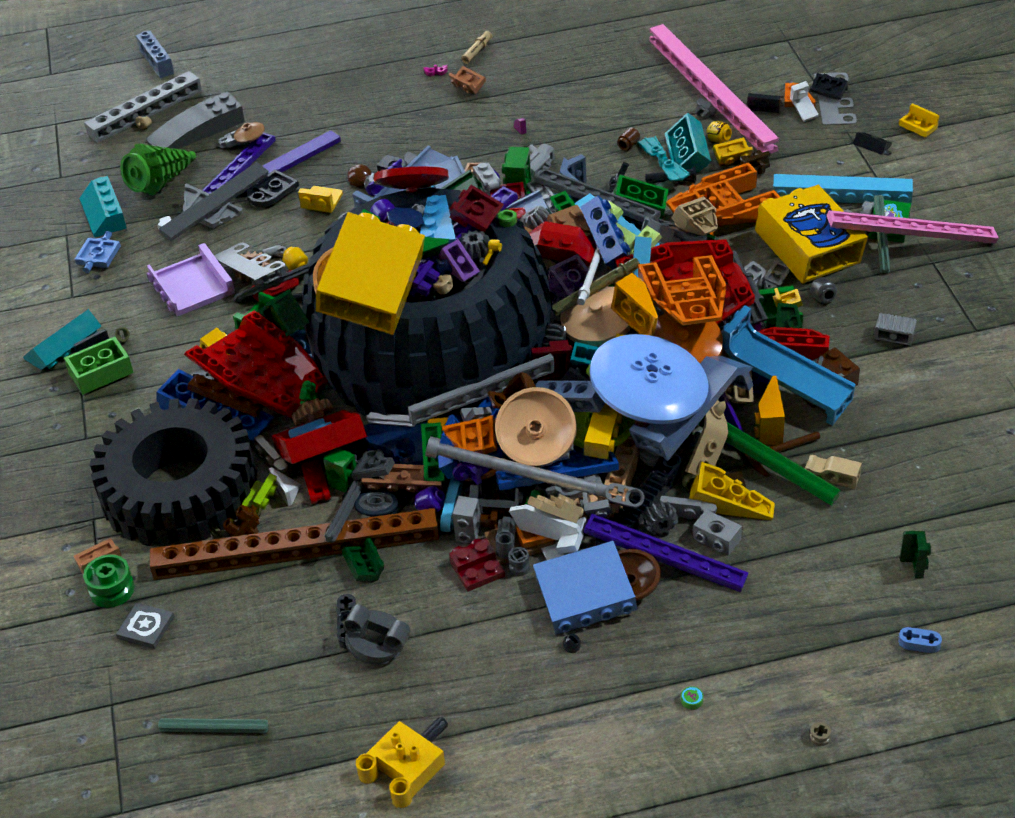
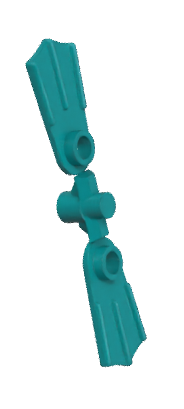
M656 136L651 138L645 137L637 142V145L648 154L658 157L659 166L662 167L670 182L683 180L690 176L689 172L667 158L666 151H664Z

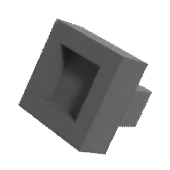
M702 98L697 100L698 106L695 110L697 116L703 112L702 118L707 119L710 115L714 116L717 111L711 103Z

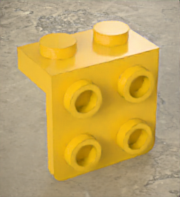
M313 186L311 189L300 188L298 191L300 206L303 209L332 213L342 197L343 191L320 186Z

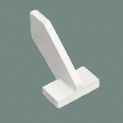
M527 504L510 508L509 512L520 530L558 540L556 549L559 554L577 552L584 536V528L587 524L585 517L578 519L577 523H573Z

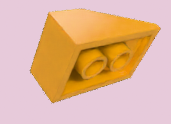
M631 273L615 283L611 309L637 333L654 336L658 320L657 312L646 284L642 279Z
M772 376L758 404V412L754 414L755 424H757L754 427V438H758V441L766 446L783 443L785 415L777 376Z

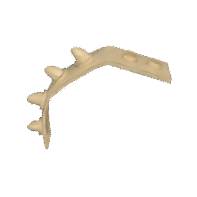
M717 400L704 416V427L685 472L696 476L701 462L713 466L716 465L728 435L727 421L723 413L726 409L725 401L719 402Z

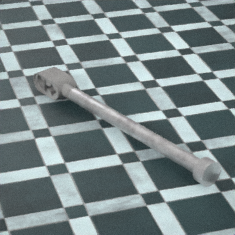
M431 436L427 444L426 457L436 459L437 455L587 492L605 497L612 504L632 509L639 508L644 501L643 492L637 488L617 483L604 485L442 444L440 443L441 439ZM613 488H615L617 493L622 495L624 490L628 491L625 496V502L621 501L623 496L617 495L615 498H611L612 494L609 491H613ZM632 493L638 494L640 502L637 504L631 503L629 495Z

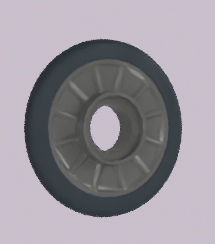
M373 490L359 495L354 503V508L358 513L365 516H383L396 509L398 500L390 492Z

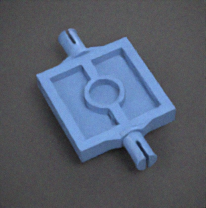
M106 231L102 238H87L75 258L77 265H85L83 268L85 273H89L94 266L109 267L121 247L119 241L110 240L111 232Z

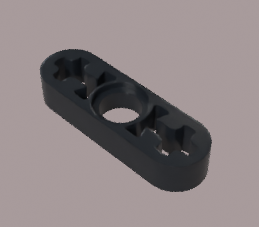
M343 594L337 599V638L339 645L344 649L348 648L345 643L346 631L343 630L344 624L342 621L347 618L352 607L357 605L355 597L351 594ZM346 603H349V604H348L349 610H345V604H346Z

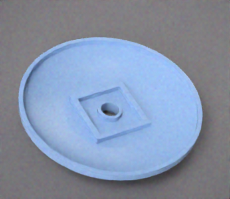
M643 334L619 336L601 345L591 360L590 379L596 393L612 409L631 419L652 424L676 423L696 414L706 401L709 385L703 367L688 351L666 339Z

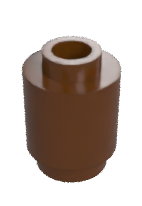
M632 127L628 128L619 136L617 141L618 147L622 150L631 149L640 140L639 131Z

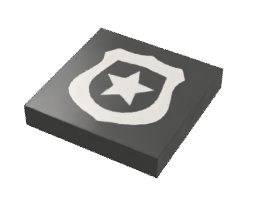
M136 603L116 633L117 639L155 649L174 619V613Z

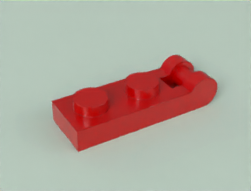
M320 459L300 463L311 504L318 503L317 501L323 499L325 501L331 500Z

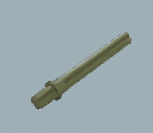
M633 258L624 264L620 263L619 267L593 281L590 286L589 297L638 269V264H640L638 259ZM579 290L552 305V312L555 315H559L578 304Z

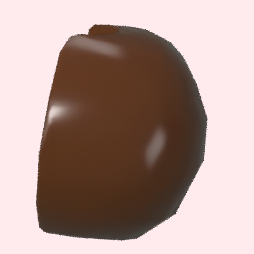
M363 164L354 165L348 171L347 180L351 186L364 187L366 176L371 175V170Z

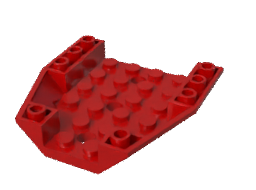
M726 239L667 242L652 247L650 263L657 262L665 281L693 278V258L712 255L724 281L727 283L722 320L715 321L717 325L755 298L749 283H743L733 263V252ZM634 254L615 259L616 266L619 267L620 263L624 264L633 259Z
M255 310L243 316L238 329L203 350L196 345L184 353L192 363L233 393L244 396L255 403L262 404L289 418H292V413L296 412L298 407L302 405L300 404L302 399L299 396L304 381L308 380L315 383L316 393H320L328 383L326 376H322L317 365L302 346L290 335L286 337L284 331Z

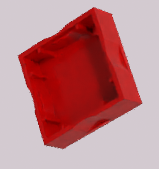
M341 410L321 417L325 423L331 421L332 424L290 438L288 431L291 429L271 435L276 452L283 460L293 464L365 438L367 435L360 414Z

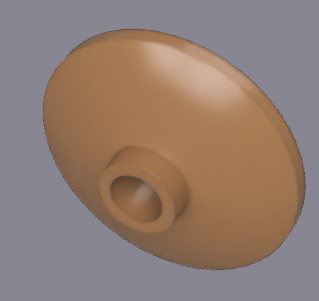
M260 122L245 123L235 131L234 139L239 143L254 141L264 133L265 127Z

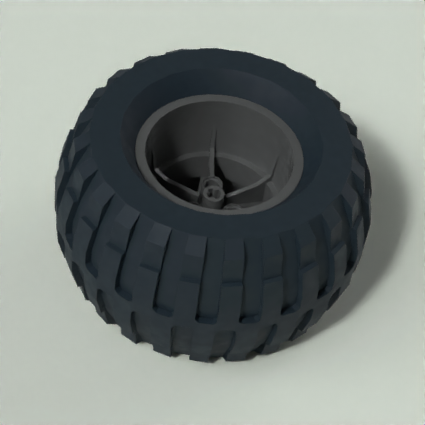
M422 188L418 189V192L408 193L406 190L377 197L352 208L348 212L357 215L363 209L370 212L372 205L381 199L389 200L398 208H412L415 204L426 206L427 197L434 195H446L450 209L454 201L458 203V197L462 191ZM347 213L325 230V235L317 240L313 249V256L309 258L308 274L304 276L302 290V310L310 323L304 326L307 343L310 346L315 364L322 376H326L332 389L339 394V397L346 405L355 406L357 412L365 417L370 412L386 416L388 414L409 415V406L457 388L481 382L500 372L530 362L531 348L543 347L546 327L551 324L548 272L536 245L534 246L530 234L525 230L524 224L519 218H517L515 225L503 227L498 224V217L496 216L486 230L485 235H488L490 240H500L499 243H502V249L500 252H493L487 265L482 264L485 258L481 257L480 261L474 259L473 262L480 272L470 279L462 282L448 272L441 260L436 262L432 268L440 272L442 276L451 275L453 288L447 294L441 295L433 288V284L426 280L427 283L432 285L427 297L419 293L415 297L408 294L394 335L316 311V293L313 287L314 267L318 259L326 251L334 247ZM483 399L436 417L460 413L462 408L478 407Z

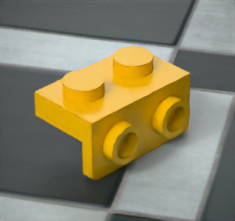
M911 104L909 113L899 120V126L913 131L920 136L927 137L937 130L939 115Z
M744 137L713 145L712 148L719 165H729L734 161L740 160V157L744 155L750 157L753 151L752 147H748Z

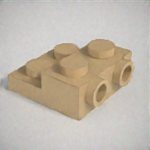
M561 494L558 497L551 495L550 499L538 495L537 498L530 496L527 504L541 511L573 523H577L578 519L583 515V508L576 505L577 501Z

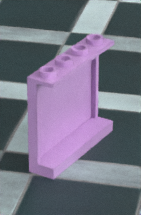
M205 243L198 245L200 254L155 272L150 265H147L149 271L147 273L150 283L153 282L156 292H160L163 302L166 301L170 312L173 311L177 317L235 294L232 279Z

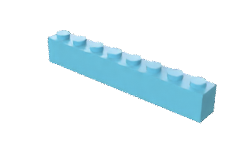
M774 174L773 190L780 197L790 194L795 189H806L819 184L838 203L874 202V196L882 195L884 200L912 203L913 179Z

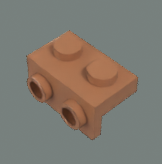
M464 66L461 67L456 75L452 73L448 75L454 86H460L465 92H471L475 95L487 81L484 76Z
M110 538L73 557L82 574H84V569L88 563L95 558L110 554L121 556L119 547L115 546Z

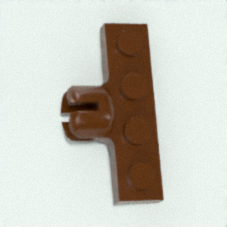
M196 374L187 386L189 391L255 418L264 408V405L255 403L244 396H239L220 382L213 381L199 374Z

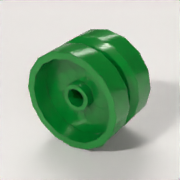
M110 554L97 557L88 563L84 569L83 578L92 602L99 607L112 608L122 605L134 593L135 584L128 563L121 556Z

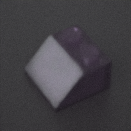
M578 254L548 268L550 291L552 294L566 298L583 286L588 268Z

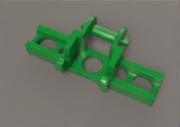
M308 380L304 381L299 396L302 399L300 404L319 398L320 401L323 400L324 395L315 392V383Z

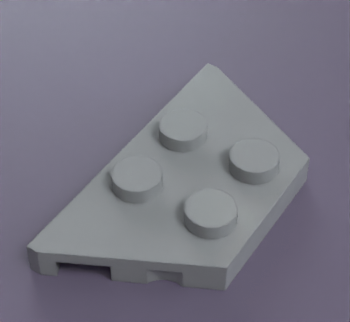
M185 184L183 212L209 195V193ZM228 202L199 223L213 229L242 215L243 208Z

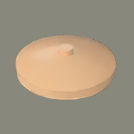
M607 286L586 299L584 305L576 304L561 313V325L565 326L566 336L571 341L591 346H601L615 338L617 333L625 335L631 330L632 327L611 309L615 287Z
M541 387L526 388L510 396L501 406L495 422L496 438L505 455L514 462L537 468L551 465L564 457L573 445L577 430L574 412L566 399L553 390Z

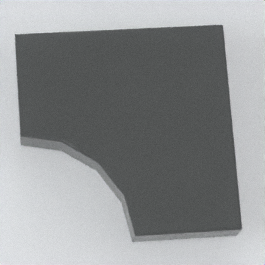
M382 449L366 451L351 476L353 480L388 475L395 462L391 457L385 458Z

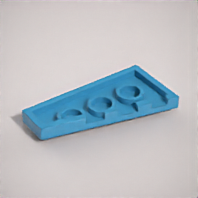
M446 195L427 197L423 215L424 223L421 225L420 234L425 235V237L449 239V245L456 241L452 219L449 218L450 211Z

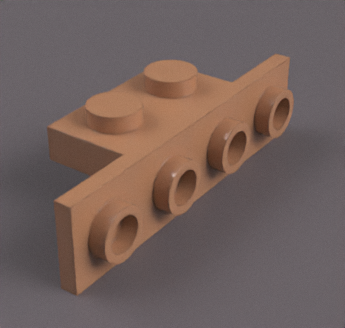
M394 464L390 473L384 475V479L362 478L364 487L370 491L386 489L387 491L397 492L401 489L416 493L418 490H424L430 486L444 491L442 482L424 480V465Z

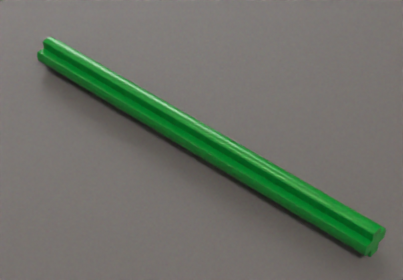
M704 417L698 423V426L702 428L704 427ZM727 422L728 435L726 443L832 506L838 499L841 492L840 489Z

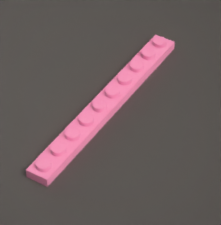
M830 210L827 214L830 227L836 229L843 228L983 243H996L999 239L994 227Z

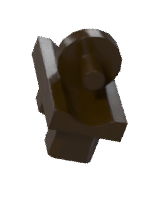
M755 151L752 157L741 156L739 164L742 165L749 162L757 173L762 175L765 173V168L770 167L769 157L771 153L769 151Z

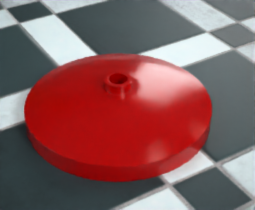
M400 167L378 171L373 174L374 183L393 189H406V192L412 193L418 192L420 188L434 186L449 179V172L447 169L440 167Z

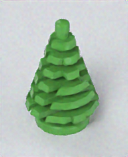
M136 144L134 145L135 148H132L130 153L124 155L121 160V176L124 183L132 191L154 195L176 177L178 173L184 170L191 161L195 160L196 154L194 151L187 152L181 149Z

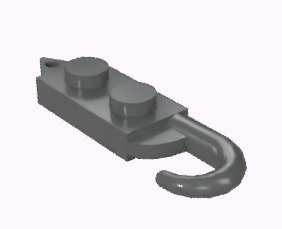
M775 260L763 278L762 284L765 289L781 287L791 270L783 261Z

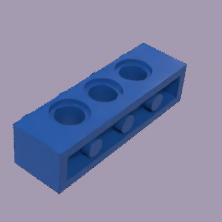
M597 195L580 206L605 264L614 270L617 268L615 259L630 255L629 252L631 250L623 240L624 234L622 230L616 225L618 221L610 211V203L607 199L603 200Z

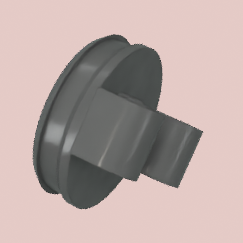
M354 605L343 626V630L346 631L345 643L349 652L356 659L373 665L385 664L394 660L402 651L410 633V627L405 622L397 620L392 615L383 611L368 610L362 605ZM367 629L385 635L383 646L362 639Z

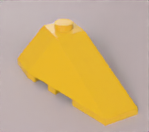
M705 462L700 463L689 499L715 504L717 507L716 514L772 521L775 507L774 502L755 490H748L741 485L742 482L736 479L734 481L725 475L726 471Z

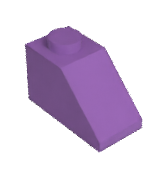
M459 239L443 247L438 255L448 272L462 282L480 272Z

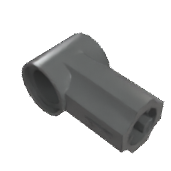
M503 517L501 520H498L497 535L495 537L496 554L502 559H508V553L511 549L515 548L516 523L511 517Z

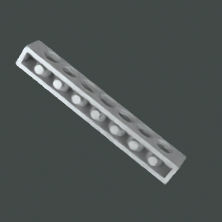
M190 71L179 75L84 122L87 135L99 143L135 125L136 117H151L201 92L200 80Z

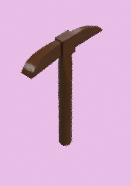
M814 432L771 446L770 448L776 452H781L820 439L821 436L819 432ZM743 453L748 464L760 474L769 477V474L760 462Z

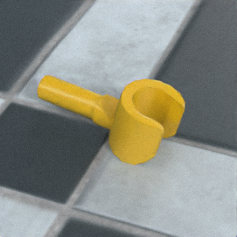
M492 239L488 242V253L482 264L487 265L494 251H501L502 243H499L500 240Z

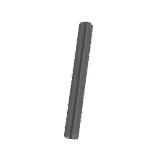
M362 479L352 482L324 535L326 542L333 543L336 541L356 499L364 487Z

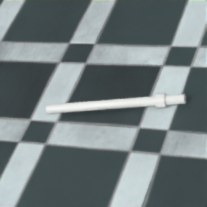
M598 248L595 250L583 286L579 289L577 300L579 305H584L586 299L589 298L590 286L601 258Z

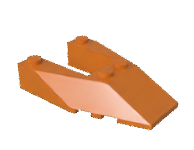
M748 162L703 177L700 183L692 184L686 192H680L666 201V205L674 213L679 205L704 196L716 208L717 225L723 226L756 222L759 205L768 198L776 199L780 195L775 190L743 200L739 193L754 189L757 184V171Z
M712 255L693 258V278L672 281L664 280L657 262L638 264V278L642 279L646 284L652 302L673 321L681 325H690L722 320L726 283Z

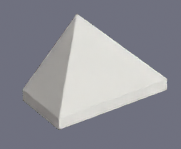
M273 467L269 468V473L277 476L275 482L278 485L277 491L288 506L292 505L301 484Z

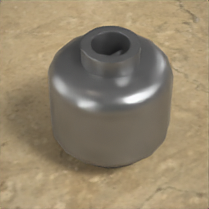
M820 277L811 284L810 293L818 302L827 304L835 299L837 287L829 279Z

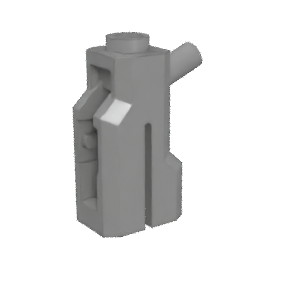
M541 144L538 148L534 145L529 146L532 152L530 155L532 181H534V176L543 168L549 169L551 167V162L555 159L554 148L550 145Z

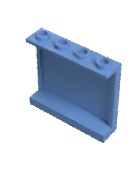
M614 541L533 564L535 576L552 620L555 635L637 610L636 598Z

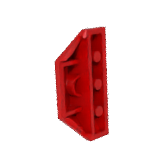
M544 221L529 232L534 246L536 245L542 258L590 266L595 249L581 227Z
M771 327L757 331L812 361L829 350L830 336L812 329Z

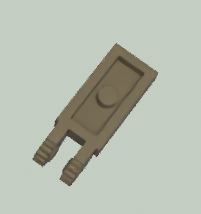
M261 435L254 438L256 454L264 458L269 468L273 467L289 477L287 463Z

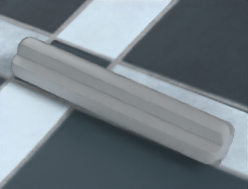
M370 412L367 415L369 424L415 426L411 424L409 415L388 414L386 416Z

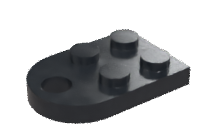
M274 169L268 176L248 189V201L256 207L271 206L299 186V181Z

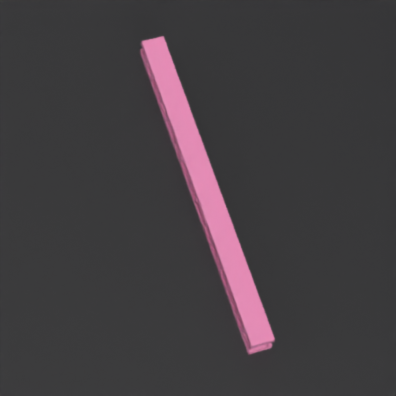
M664 24L650 28V33L654 35L650 36V42L757 150L761 152L769 151L771 154L778 151V146L773 143L779 142V138Z

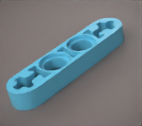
M454 477L450 479L441 515V532H452L453 530L452 514L464 485V481H458Z

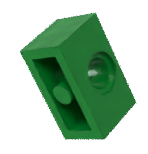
M337 447L327 453L323 460L328 486L345 493L354 481L351 474L356 467L354 454Z

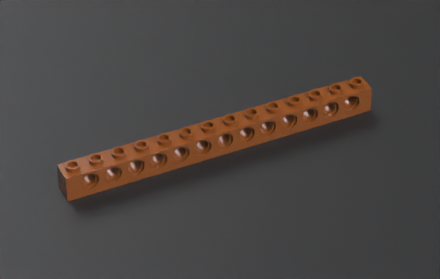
M435 508L347 520L336 541L333 543L325 541L324 535L331 524L326 523L150 548V570L153 579L160 580L342 554L344 547L363 546L366 538H371L376 548L439 540Z

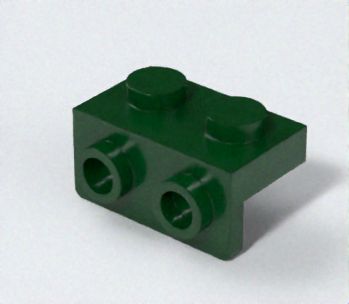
M904 531L899 557L900 562H913L915 578H924V572L929 567L927 556L931 555V545L926 541L925 531Z
M366 538L363 546L343 548L342 554L355 581L379 580L384 570V562L380 558L371 538Z

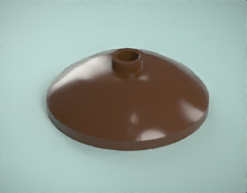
M638 549L618 551L628 580L632 583L630 585L636 601L649 596L657 588L661 578L660 567L656 559L649 553Z

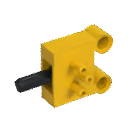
M443 717L437 718L421 735L399 721L367 753L360 755L356 759L359 780L364 784L373 783L378 778V770L382 771L393 779L389 786L393 805L398 808L409 806L414 795L445 765L444 751L432 742L448 727L447 721Z

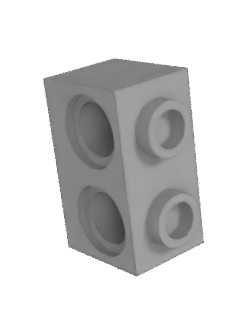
M458 496L452 514L455 539L457 542L471 543L474 539L478 538L481 529L479 499Z

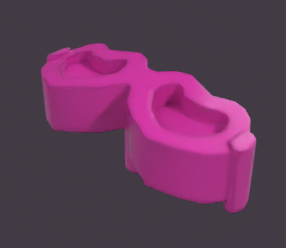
M435 64L434 68L424 67V74L430 77L435 74L444 75L448 71L447 65L437 67Z

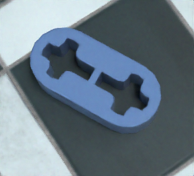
M906 627L900 630L898 642L902 648L907 650L935 653L940 650L942 638L935 631Z

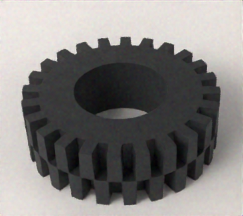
M170 399L169 409L161 410L159 403L155 402L149 404L151 414L146 416L139 408L132 411L133 422L131 424L122 418L116 421L114 424L117 433L107 430L102 435L104 445L96 444L93 450L96 459H91L90 461L91 478L104 517L110 521L114 531L118 532L122 529L124 538L130 541L138 535L141 545L150 546L155 536H157L160 547L171 545L172 537L174 536L179 537L181 544L191 543L190 534L198 532L202 541L211 537L209 522L213 521L220 530H224L223 523L227 520V515L234 519H239L236 517L235 512L250 494L251 488L256 481L257 471L247 430L243 429L242 421L238 417L232 418L230 410L224 407L218 412L216 403L209 401L201 409L198 399H189L186 407L181 408L179 399ZM191 461L202 464L195 472L179 480L169 482L148 480L155 471L171 463Z

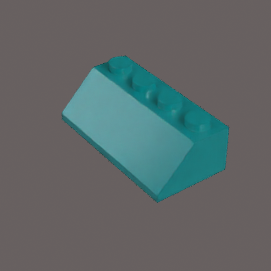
M686 113L665 133L671 160L684 169L695 167L696 172H700L709 165L711 158L701 122L689 113Z
M108 176L92 180L79 199L94 238L104 235L106 231L113 233L127 229L123 212Z
M88 309L31 349L23 358L40 370L46 366L50 369L58 363L56 359L60 356L64 359V357L71 354L70 349L74 347L75 343L97 333L101 324Z

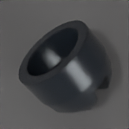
M568 634L564 638V650L569 653H575L580 650L581 641L578 635Z

